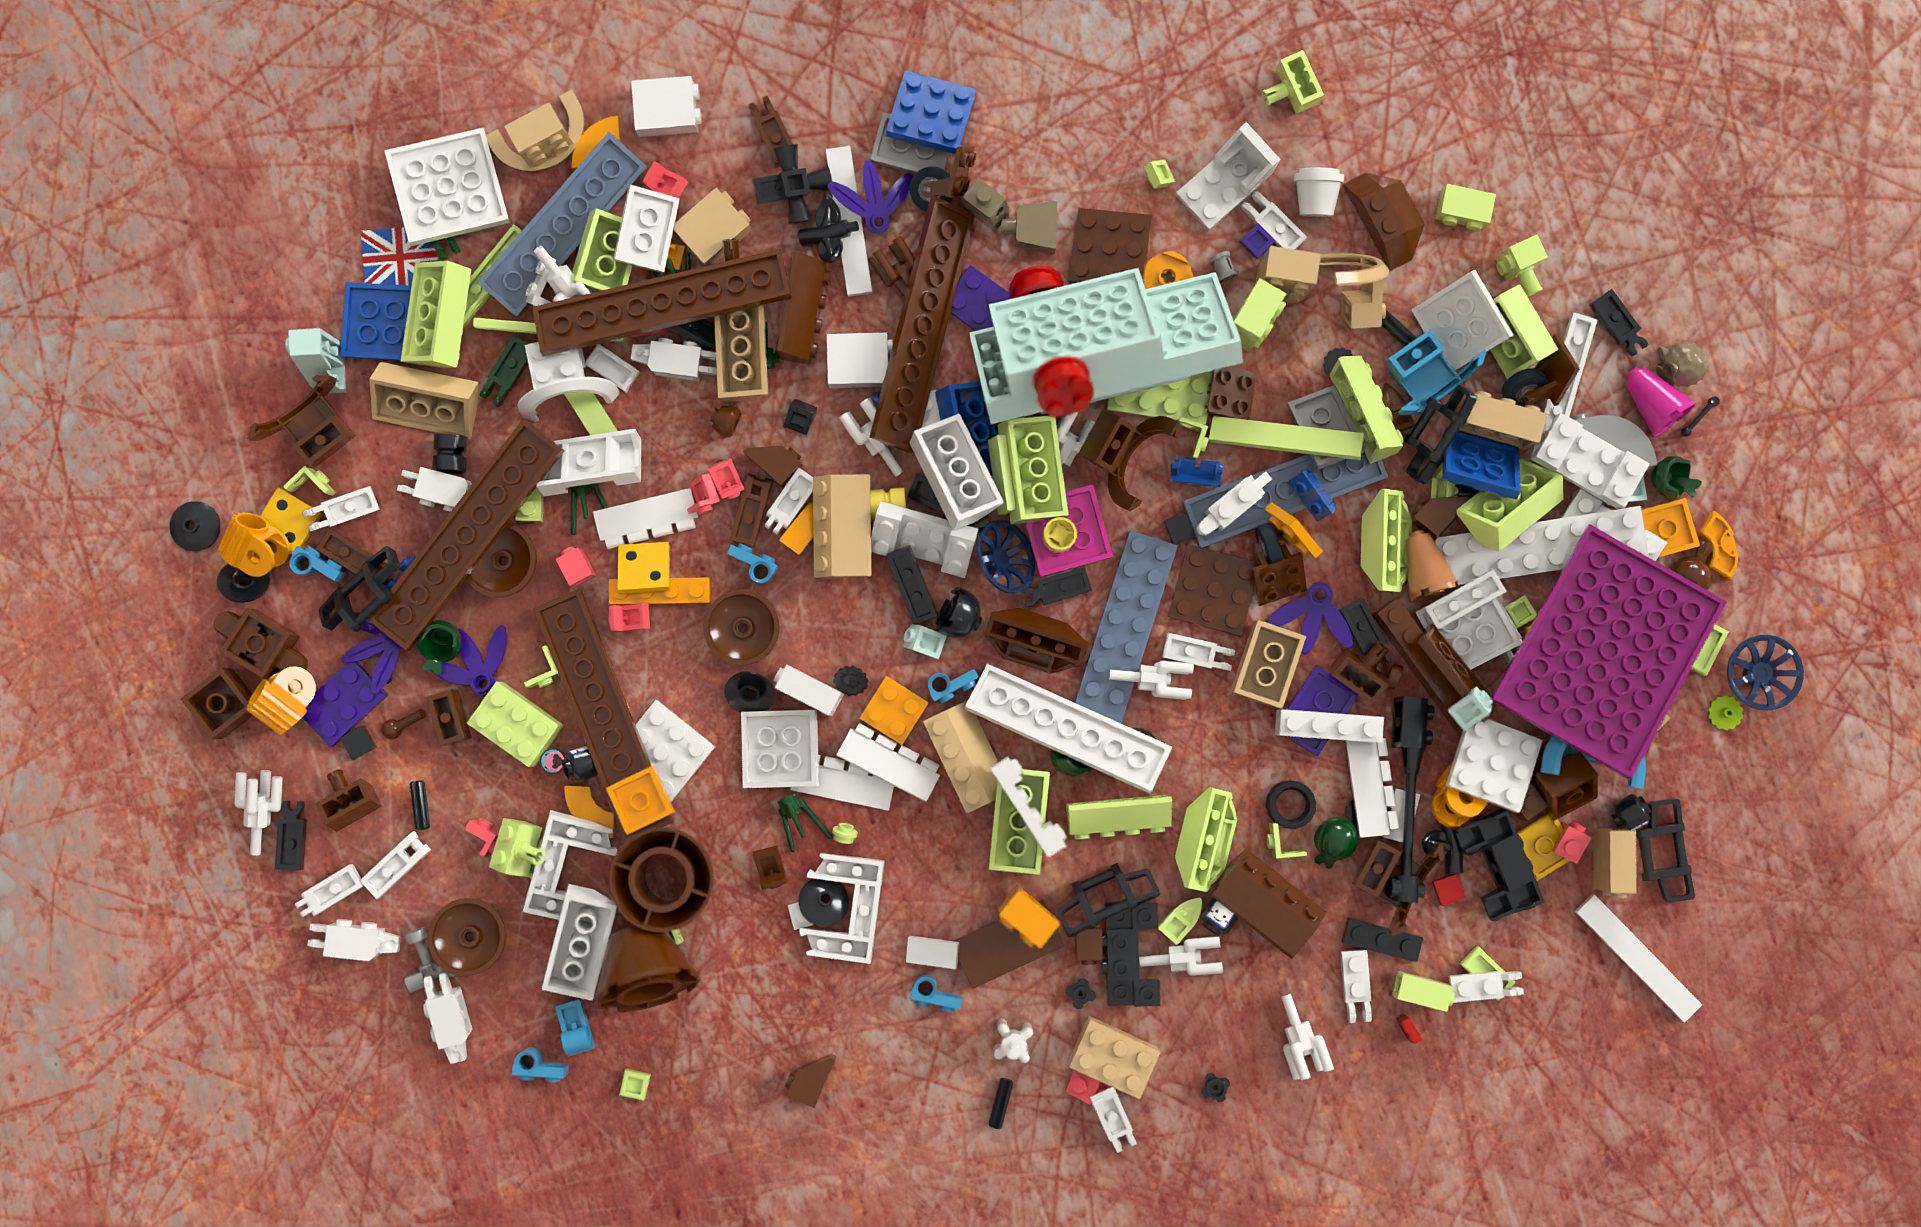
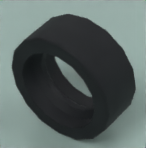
M1286 780L1277 783L1270 789L1266 797V809L1268 816L1273 822L1278 823V825L1284 828L1297 829L1305 826L1312 820L1316 812V800L1314 793L1308 786L1298 781ZM1289 789L1300 792L1306 802L1303 814L1293 820L1282 817L1276 808V801L1279 795Z

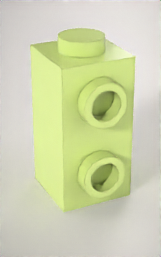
M1398 971L1392 996L1403 1001L1447 1012L1448 1007L1452 1006L1454 1002L1455 992H1452L1453 986L1447 983Z

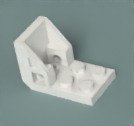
M1246 122L1216 153L1213 161L1177 191L1175 195L1206 230L1210 231L1272 175L1281 159Z

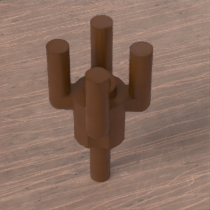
M899 236L888 246L898 263L891 266L881 249L874 252L868 261L886 287L895 285L903 297L907 292L915 256L903 238Z

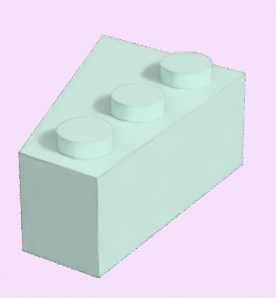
M320 328L288 330L289 338L286 339V350L311 388L314 389L317 385V382L312 380L313 377L329 375L335 377L336 384L328 394L346 393L345 358L340 357L341 341Z

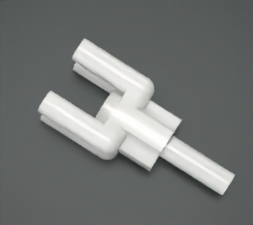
M542 246L534 250V253L551 273L547 276L546 280L556 294L553 299L554 302L594 293V291L588 290L583 283L573 282L575 275L567 265H560L558 267Z
M871 397L867 398L860 405L871 420L870 422L860 427L850 411L840 416L839 419L857 445L865 444L872 456L879 452L894 476L897 477L904 471L887 446L889 445L869 438L876 406Z
M1078 413L1061 416L1056 425L1061 464L1064 463L1068 466L1071 465L1076 454L1079 453L1095 424L1094 421L1087 419L1079 436L1069 432Z
M1160 661L1155 663L1154 666L1140 665L1139 672L1109 670V680L1137 682L1138 690L1151 691L1154 697L1186 700L1191 699L1192 689L1170 687L1171 673L1193 674L1194 664Z
M261 770L259 793H257L258 779H247L246 794L247 773L239 772L236 773L235 806L244 809L243 825L251 827L250 854L260 855L262 828L270 825L271 812H278L281 809L283 777L273 776L271 784V771ZM270 784H271V799H269V795H270Z
M1220 937L1187 939L1184 945L1169 946V954L1139 957L1140 967L1171 965V972L1187 971L1191 976L1223 973L1222 962L1202 964L1200 949L1221 948Z
M1291 994L1281 996L1291 1026L1284 1028L1289 1043L1283 1046V1051L1293 1080L1310 1078L1303 1057L1311 1054L1317 1072L1333 1070L1334 1067L1323 1037L1313 1035L1309 1021H1300Z
M999 1019L997 1021V1028L1002 1038L1001 1044H996L993 1047L994 1057L1002 1059L1007 1055L1009 1059H1019L1022 1063H1027L1030 1057L1026 1040L1033 1035L1032 1025L1029 1022H1025L1022 1025L1021 1031L1010 1030L1007 1026V1021Z

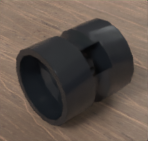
M435 434L433 449L437 451V454L433 456L432 470L444 473H465L466 458L463 456V453L467 451L468 437L456 434Z

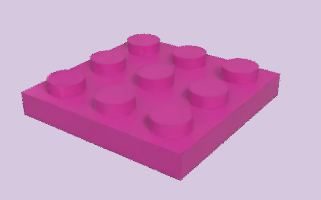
M1093 484L1065 492L1068 516L1064 518L1069 519L1077 530L1076 540L1068 551L1054 553L1045 547L1042 534L1046 524L1052 519L1025 523L1040 577L1113 557Z

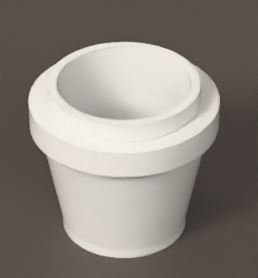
M1321 167L1300 168L1299 173L1294 174L1293 182L1296 183L1300 216H1334L1340 186L1344 183V175L1339 174V169Z

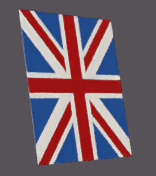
M405 227L361 231L365 283L412 286L415 263L438 261L437 252L429 242L410 246Z

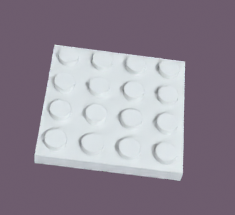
M484 128L384 150L410 246L510 223Z

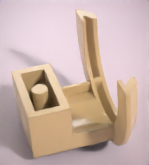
M572 89L559 96L569 117L568 133L564 129L555 110L548 102L504 126L520 155L513 152L507 146L498 129L487 134V142L494 154L506 165L522 171L545 170L565 160L574 151L584 129L583 110Z
M1321 254L1320 265L1345 264L1362 266V270L1335 272L1334 282L1337 286L1361 284V290L1341 291V317L1350 328L1382 327V319L1386 316V306L1382 303L1383 294H1386L1387 291L1385 278L1389 275V269L1383 261L1376 257L1362 254Z

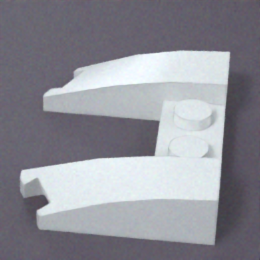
M550 810L540 849L545 852V857L538 855L544 861L540 865H535L523 905V912L560 920L566 891L556 889L568 845L615 856L617 847H611L608 833H613V828Z
M821 853L819 856L824 860L816 872L811 869L807 873L808 878L855 884L849 933L800 928V935L808 936L812 948L806 953L810 956L870 964L872 962L885 860Z

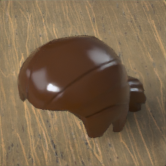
M1702 541L1699 543L1700 546L1697 547V554L1694 557L1679 559L1674 563L1672 571L1708 590L1711 584V574L1705 561L1707 560L1706 557L1712 552L1713 546L1710 542Z

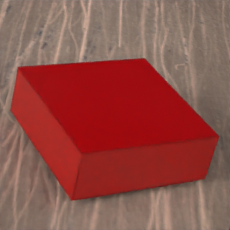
M1457 873L1432 881L1440 906L1466 898Z
M1402 1014L1396 1018L1408 1041L1412 1044L1422 1041L1410 1017Z

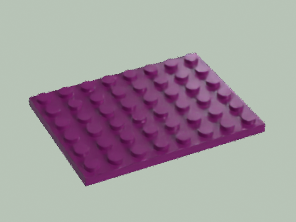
M1589 524L1586 526L1523 639L1491 700L1623 777L1631 779L1727 601Z

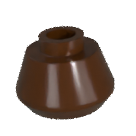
M722 405L720 409L715 408L710 418V422L713 423L712 428L722 438L731 437L739 423L741 411L737 406Z

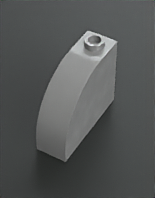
M1586 413L1570 417L1582 424L1583 429L1623 452L1629 451L1650 463L1648 468L1658 465L1654 448L1649 438L1637 425L1629 420L1613 415L1586 417Z

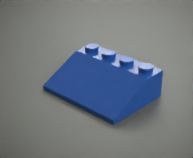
M981 381L947 385L936 391L935 396L940 420L960 414L993 479L988 440L999 435L998 424L1002 422L991 424Z

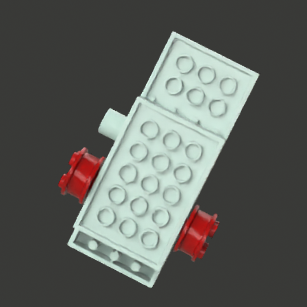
M1032 266L1014 275L1009 285L1010 300L989 304L994 327L969 333L991 424L1039 412L1041 415L1048 413L1051 417L1072 415L1087 409L1089 403L1186 380L1191 375L1243 363L1241 340L1216 272L1145 289L1139 268L1063 286L1064 282L1060 273L1051 266Z

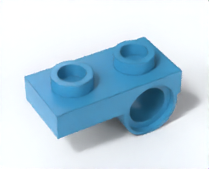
M739 543L738 547L730 546L727 554L751 565L749 575L756 583L760 585L768 584L776 576L779 569L774 564L776 559L762 554L761 557L751 554L753 549ZM760 566H766L768 569V575L764 579H757L755 576V571Z
M309 545L306 548L300 546L295 548L290 559V568L294 573L314 576L321 572L330 579L341 583L348 575L341 570L343 566L330 558L326 561L319 557L321 552ZM308 558L309 567L303 571L301 562Z
M975 669L952 681L945 674L936 673L928 681L930 695L934 702L939 700L942 704L953 698L952 692L959 688H962L964 692L975 686L976 682L974 680L979 677ZM938 677L944 678L947 682V687L942 692H936L932 688L933 680Z
M929 974L920 975L912 987L910 999L915 1000L914 1003L917 1005L929 1007L930 1003L940 1005V1010L947 1012L961 1009L962 996L937 991L936 979ZM922 981H929L933 989L929 993H922L918 985Z
M582 998L556 1005L555 1009L562 1030L561 1041L566 1055L571 1056L594 1049L595 1044Z
M528 1047L516 1056L512 1075H519L521 1080H534L535 1077H545L547 1082H559L560 1079L568 1075L569 1064L543 1062L541 1051L535 1047ZM524 1055H530L533 1058L534 1065L532 1067L525 1065L523 1061Z

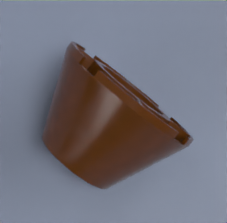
M668 827L647 829L628 839L616 853L609 874L610 892L619 908V912L635 926L653 932L674 931L695 920L707 906L714 885L712 863L702 845L689 834ZM655 854L671 855L684 866L687 874V885L679 899L664 900L658 898L649 890L645 880V870L648 862Z
M635 925L615 932L608 939L596 996L597 1006L604 1011H609V1007H617L618 1012H630L656 1007L678 999L677 994L687 989V993L695 989L700 982L699 974L668 932H653Z

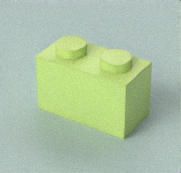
M1446 184L1440 192L1435 219L1442 220V223L1445 225L1455 226L1460 224L1465 225L1469 230L1480 231L1491 222L1496 194Z

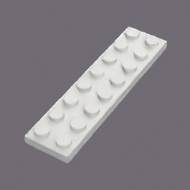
M1641 506L1535 522L1500 552L1478 543L1471 532L1439 537L1435 541L1459 585L1467 584L1494 569L1499 579L1561 570L1564 568L1586 526L1589 524L1645 556H1649Z
M989 664L986 665L965 705V710L1149 794H1151L1172 749L1171 746Z

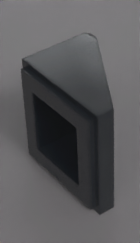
M794 399L790 404L784 427L807 435L818 408Z

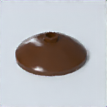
M508 523L467 576L466 580L481 594L496 598L512 596L524 589L532 579L537 564L536 549L529 535L518 526ZM504 557H507L508 563L503 566L501 561Z
M739 589L722 594L710 605L704 618L703 631L708 647L718 658L733 665H750L761 661L773 650L779 637L780 622L778 614L769 600L757 592ZM741 624H747V632L741 633L739 631Z
M473 898L458 899L442 907L434 916L428 931V947L435 962L445 971L459 976H472L489 969L501 956L506 942V929L500 914L490 904ZM469 932H473L475 935L472 942L467 939Z

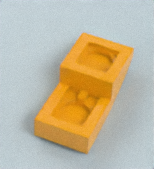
M811 502L803 509L779 540L799 556L814 538L813 503Z

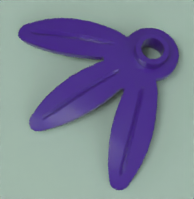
M866 160L863 167V185L867 203L855 191L840 183L831 181L828 183V189L843 206L865 218V226L869 232L882 234L888 229L890 224L888 215L893 213L905 200L910 189L912 175L906 173L899 178L882 201V186L878 172L873 163ZM876 217H880L882 220L880 226L874 224Z
M1323 582L1311 585L1306 597H1301L1283 605L1266 621V623L1279 627L1295 620L1307 611L1301 630V635L1306 636L1301 651L1304 655L1310 652L1317 640L1322 616H1324L1329 629L1336 639L1347 649L1353 647L1350 628L1343 615L1331 603L1333 597L1332 589ZM1317 590L1324 591L1325 597L1323 599L1316 598L1315 592Z
M366 620L363 623L364 627L360 630L378 635V637L364 640L353 646L343 655L342 662H358L384 651L374 668L371 680V692L377 694L390 679L398 661L400 649L403 648L369 620Z
M503 625L496 628L489 643L484 663L481 653L472 638L463 629H458L462 643L460 653L469 671L453 664L442 663L441 674L436 676L450 683L471 686L472 691L476 695L486 697L496 683L493 675L499 668L506 650L507 634L506 628ZM488 681L487 686L482 689V683Z

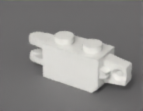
M659 338L658 341H651V344H633L631 360L648 365L657 376L700 381L701 374L717 376V368L702 366L703 359L716 361V352L704 351L694 342L684 341L683 345L673 344L671 339Z
M420 467L419 474L402 470L401 476L417 481L414 489L406 485H398L397 491L411 494L420 499L419 504L434 508L435 503L444 505L443 510L451 512L472 483L461 477Z
M1264 472L1256 480L1252 476L1246 477L1204 512L1207 517L1196 525L1197 534L1203 537L1209 535L1216 528L1219 531L1223 530L1260 500L1265 494L1262 487L1272 480L1268 473Z
M337 919L336 923L329 925L310 924L309 930L326 932L325 940H308L307 946L324 948L323 956L370 961L382 953H396L400 950L401 936L385 932V928L377 927V923L362 922L360 926L352 925V920Z
M444 972L439 975L442 991L439 992L436 991L431 976L424 978L427 999L424 1003V1013L426 1018H430L431 1021L430 1033L433 1042H437L438 1049L444 1048L450 1064L466 1060V1039L472 1031V1025L461 986L452 988L449 976Z

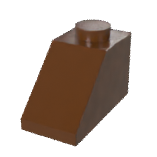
M783 446L746 448L743 451L747 457L782 488L790 481L797 469L803 466L799 461L801 456L791 447L788 450Z
M1468 496L1431 498L1426 504L1421 502L1413 511L1415 516L1412 523L1420 530H1424L1425 533H1430L1434 541H1436L1459 517L1457 509L1470 500Z
M830 1054L799 1067L796 1074L790 1073L785 1085L789 1089L786 1096L815 1108L836 1056Z

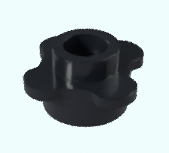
M1084 978L1079 979L1078 983H1075L1073 986H1068L1065 991L1066 995L1073 1000V1006L1076 1009H1081L1083 1004L1088 1001H1094L1096 997L1095 992L1090 990L1088 981ZM1082 991L1083 995L1079 996L1078 992Z
M1208 1073L1205 1076V1087L1201 1089L1202 1096L1205 1098L1211 1097L1216 1099L1217 1102H1223L1226 1098L1227 1087L1230 1086L1229 1080L1226 1077L1219 1078L1214 1073ZM1214 1085L1218 1086L1217 1090L1213 1089Z

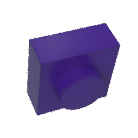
M1258 223L1239 243L1257 260L1276 240Z

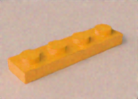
M670 578V591L622 594L618 592V579H609V605L711 603V578Z

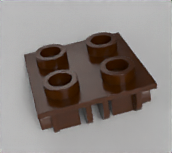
M1233 366L1211 370L1213 374L1211 384L1208 385L1210 391H1207L1209 399L1208 405L1205 406V409H1207L1206 414L1212 416L1219 414L1235 419L1250 420L1257 373Z

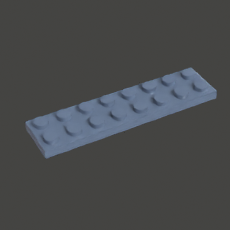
M608 132L477 283L511 313L517 316L528 304L526 302V290L531 282L534 283L537 277L536 267L540 259L534 253V250L542 246L550 257L556 259L555 263L558 267L562 265L581 243L589 212L596 208L608 212L647 166Z
M1364 452L1361 454V460L1345 459L1317 470L1311 455L1307 454L1251 475L1256 480L1264 472H1267L1272 478L1271 481L1262 487L1265 491L1263 497L1223 530L1219 531L1216 528L1209 535L1203 537L1197 534L1196 525L1207 517L1204 512L1245 478L1190 498L1182 503L1195 532L1200 548H1204L1254 529L1259 525L1270 523L1268 519L1271 516L1265 508L1271 503H1274L1290 515L1307 509L1289 483L1290 479L1306 468L1309 471H1313V474L1320 482L1321 486L1317 488L1318 491L1321 492L1325 489L1330 498L1333 499L1388 478L1382 460L1370 464Z
M1129 531L1075 699L1076 704L1120 724L1122 723L1134 682L1109 680V670L1138 672L1178 545L1138 532Z

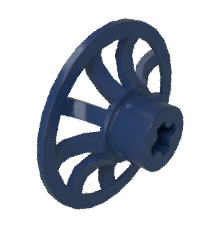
M995 520L985 525L979 533L976 547L979 565L983 574L994 587L1002 592L1010 594L1022 592L1031 584L1035 573V558L1030 542L1016 525L1008 521ZM999 527L1007 528V535L1002 543V533ZM990 529L995 534L994 543L989 537L985 536ZM1015 533L1022 542L1008 550L1007 548ZM985 543L990 550L982 554V544ZM1024 548L1026 549L1028 559L1012 558V555ZM1013 566H1027L1029 568L1027 577ZM1001 574L1007 580V587L997 582ZM1011 574L1018 577L1022 584L1014 587V579Z
M1757 635L1742 641L1734 649L1728 661L1727 678L1732 692L1742 703L1757 710L1769 711L1786 706L1798 695L1804 679V668L1798 652L1786 640L1772 635ZM1767 641L1766 651L1760 658L1754 643ZM1775 643L1787 650L1777 659L1770 660ZM1746 646L1752 656L1751 662L1737 658ZM1789 658H1793L1796 670H1777V666ZM1734 664L1743 667V677L1734 679ZM1777 676L1796 677L1793 689H1789L1786 685L1776 680ZM1747 682L1752 686L1747 697L1739 691L1737 685ZM1770 686H1774L1782 691L1786 697L1775 703ZM1759 688L1765 693L1767 705L1753 702Z

